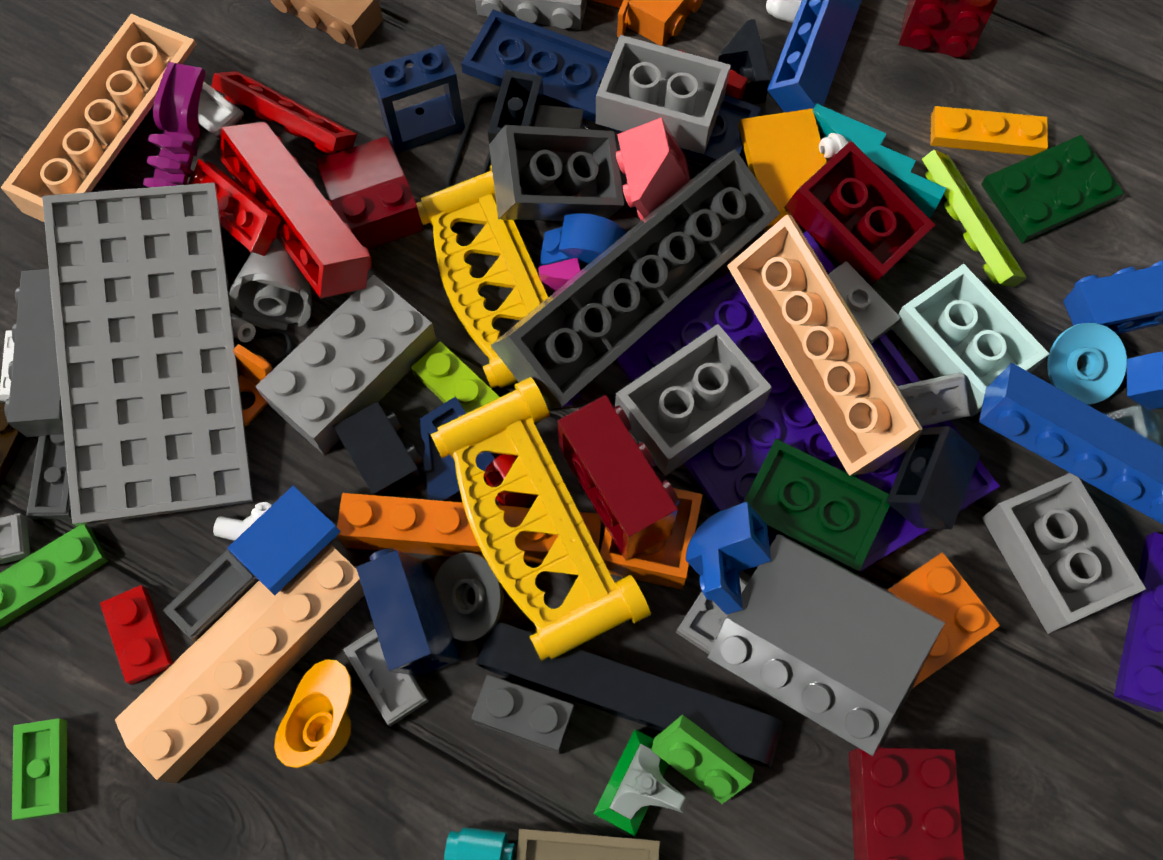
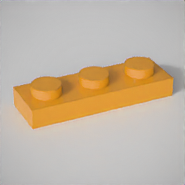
M935 106L931 114V146L1033 156L1048 149L1047 117Z

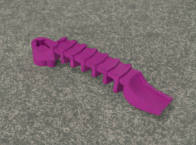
M169 62L163 73L154 101L153 117L156 126L163 130L164 134L149 135L148 141L161 149L159 156H148L147 163L156 168L153 178H144L143 185L148 188L187 185L188 177H192L193 170H191L193 157L197 156L198 150L195 149L197 139L200 137L198 106L206 70L203 68Z

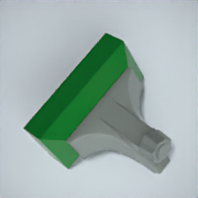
M634 729L593 813L632 836L636 835L649 805L669 808L684 813L690 801L688 797L677 791L663 778L669 764L651 751L654 739Z

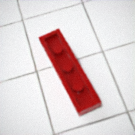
M238 71L214 73L211 87L225 94L227 101L237 105H246L255 110L254 114L257 117L267 121H276L285 126L284 130L287 133L297 137H306L314 141L315 147L327 153H337L339 150L349 149L354 146L357 133Z
M198 159L188 185L215 183L221 226L249 251L265 256L270 244L276 239L281 219L214 164Z

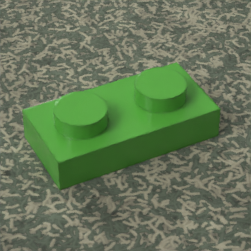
M683 714L654 738L651 748L653 753L721 804L752 783L754 768Z
M57 718L14 725L12 820L22 821L66 814L67 720Z

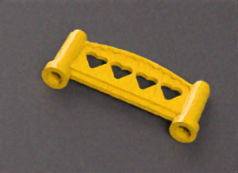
M491 165V171L422 197L421 201L416 204L422 224L431 223L433 225L437 264L449 301L470 337L489 359L490 364L482 367L491 389L498 386L501 389L518 382V380L490 346L500 336V331L493 328L494 321L498 318L522 320L544 302L548 296L514 220L498 219ZM457 222L485 225L468 246H460L457 243L459 235L452 231V226ZM471 253L499 256L482 278L472 277V266L465 262L466 257ZM485 285L514 288L502 305L495 311L486 310L484 307L486 298L479 295L480 288Z
M529 377L514 384L515 391L437 427L438 431L430 435L441 458L448 455L451 458L453 457L463 506L474 537L498 581L524 614L534 622L537 633L529 637L539 658L543 661L548 657L552 660L630 619L633 623H636L650 616L651 612L641 589L632 575H628L616 582L613 581L535 426V423L549 417L550 414L538 386L532 377ZM483 452L518 456L502 484L497 487H490L485 483V471L479 469L476 465L477 456ZM501 492L538 495L523 522L517 527H510L504 522L505 511L499 509L495 503L497 495ZM527 531L558 535L540 566L531 568L525 564L523 559L525 551L520 550L515 544V538L519 533ZM553 572L578 575L560 607L552 609L546 606L544 603L545 592L539 590L535 584L536 576L539 573Z

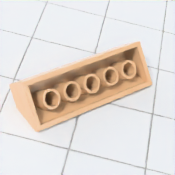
M130 14L1 186V189L21 212L45 222L42 196L91 192L154 105L157 90L168 63L183 64L197 45L195 40Z
M787 214L728 264L727 267L848 475L872 473L905 452L922 432L923 428L792 215Z
M329 543L276 595H273L258 581L115 719L126 747L156 780L177 783L365 595L357 569Z

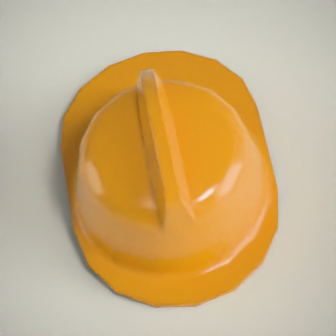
M326 659L316 663L305 673L300 681L275 736V752L277 758L285 766L300 768L313 762L324 764L327 760L337 756L347 745L351 735V720L347 708L352 687L349 672L339 661Z

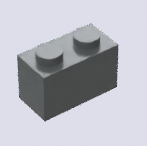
M487 675L471 720L480 727L560 755L574 713V705Z

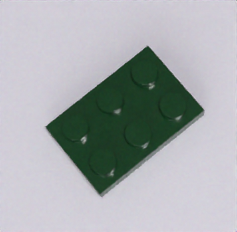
M1082 135L987 175L981 184L1022 244L1115 203L1124 194L1123 190Z
M775 439L743 503L748 502L766 523L768 532L776 536L781 534L854 574L860 571L890 507L886 503L889 496L888 493L854 476H849L847 473L778 439Z

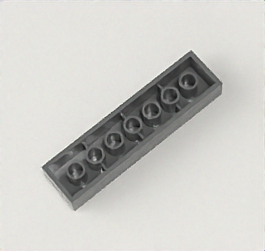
M736 149L710 163L490 346L518 382L532 377L545 400L548 411L562 407L773 221L780 212Z

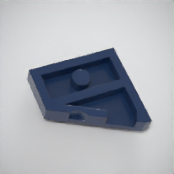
M456 397L420 418L421 438L424 442L423 463L428 492L426 500L449 501L460 494L453 457L451 458L448 455L441 458L430 435L438 431L437 427L466 414ZM483 452L477 456L476 465L479 469L485 471L495 458L492 453Z

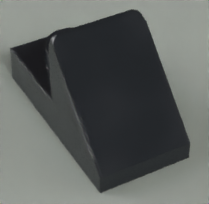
M751 19L746 21L719 54L718 62L731 65L730 70L747 78L745 90H748L751 104L766 101L767 89L771 78L756 21Z

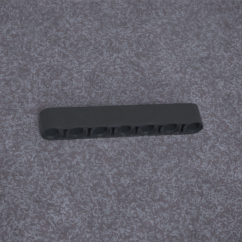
M497 622L495 627L486 635L476 665L483 669L661 732L683 714L742 760L763 767H772L784 724L783 721L776 717L577 648H573L552 660L548 657L541 661L529 637L533 633L504 623Z

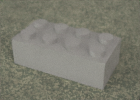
M373 275L367 280L366 289L357 290L255 387L276 413L325 455L340 440L333 425L373 403L379 402L411 370V367L438 344L432 322L378 277Z

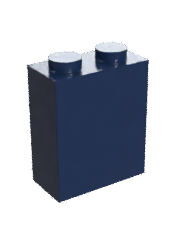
M388 548L375 552L369 557L370 562L356 567L389 672L422 677L460 661L428 563L394 548Z

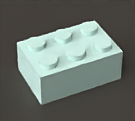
M962 264L904 305L898 314L901 317L899 323L892 328L895 334L935 378L955 373L965 375L971 418L982 410L986 388L1011 363L1032 373L1049 355L1045 348L965 264Z

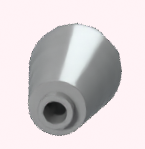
M276 238L270 244L265 256L251 252L230 288L229 302L233 310L234 306H236L243 312L242 319L262 329L287 330L288 324L299 322L298 327H300L310 318L312 310L311 286Z

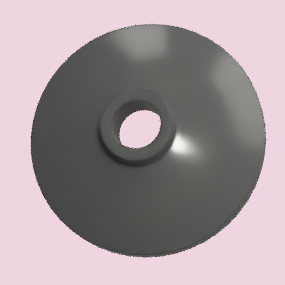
M464 552L451 556L439 568L434 583L453 638L461 641L477 640L486 636L495 627L500 618L504 598L503 586L482 555Z

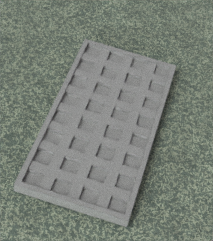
M215 183L42 196L72 524L79 526L254 502L238 366L233 352L235 340Z

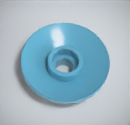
M1097 323L1077 324L1062 332L1053 343L1047 362L1049 379L1053 386L1081 402L1095 404L1110 397L1121 385L1127 368V354L1121 339L1110 328ZM1081 357L1083 359V365L1078 370L1077 361L1078 358Z

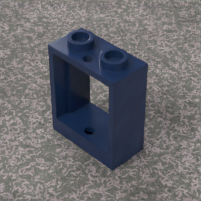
M443 44L369 68L384 126L396 154L464 131L465 124L457 75ZM409 63L414 64L412 67H406ZM444 85L445 95L398 111L394 110L393 101Z

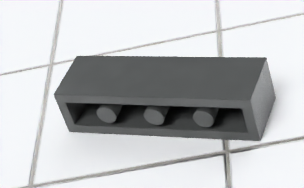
M49 269L21 271L20 287L15 291L18 310L17 321L12 327L14 353L13 361L8 366L11 385L10 396L4 406L7 423L26 437L64 434Z

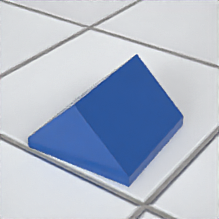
M293 485L230 544L227 549L273 595H276L341 531Z

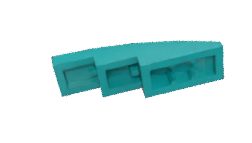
M816 103L813 113L821 140L828 137L831 133H838L843 135L848 142L852 141L930 219L946 187L911 173L916 160L882 146L886 133Z

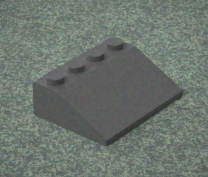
M778 534L770 546L771 561L759 565L741 593L743 609L728 614L707 658L873 756L884 744L946 622Z

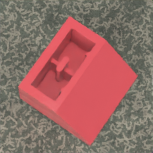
M662 117L617 134L621 150L616 152V159L621 172L626 174L628 183L623 185L624 196L630 208L636 207L640 220H643L691 180L685 155Z

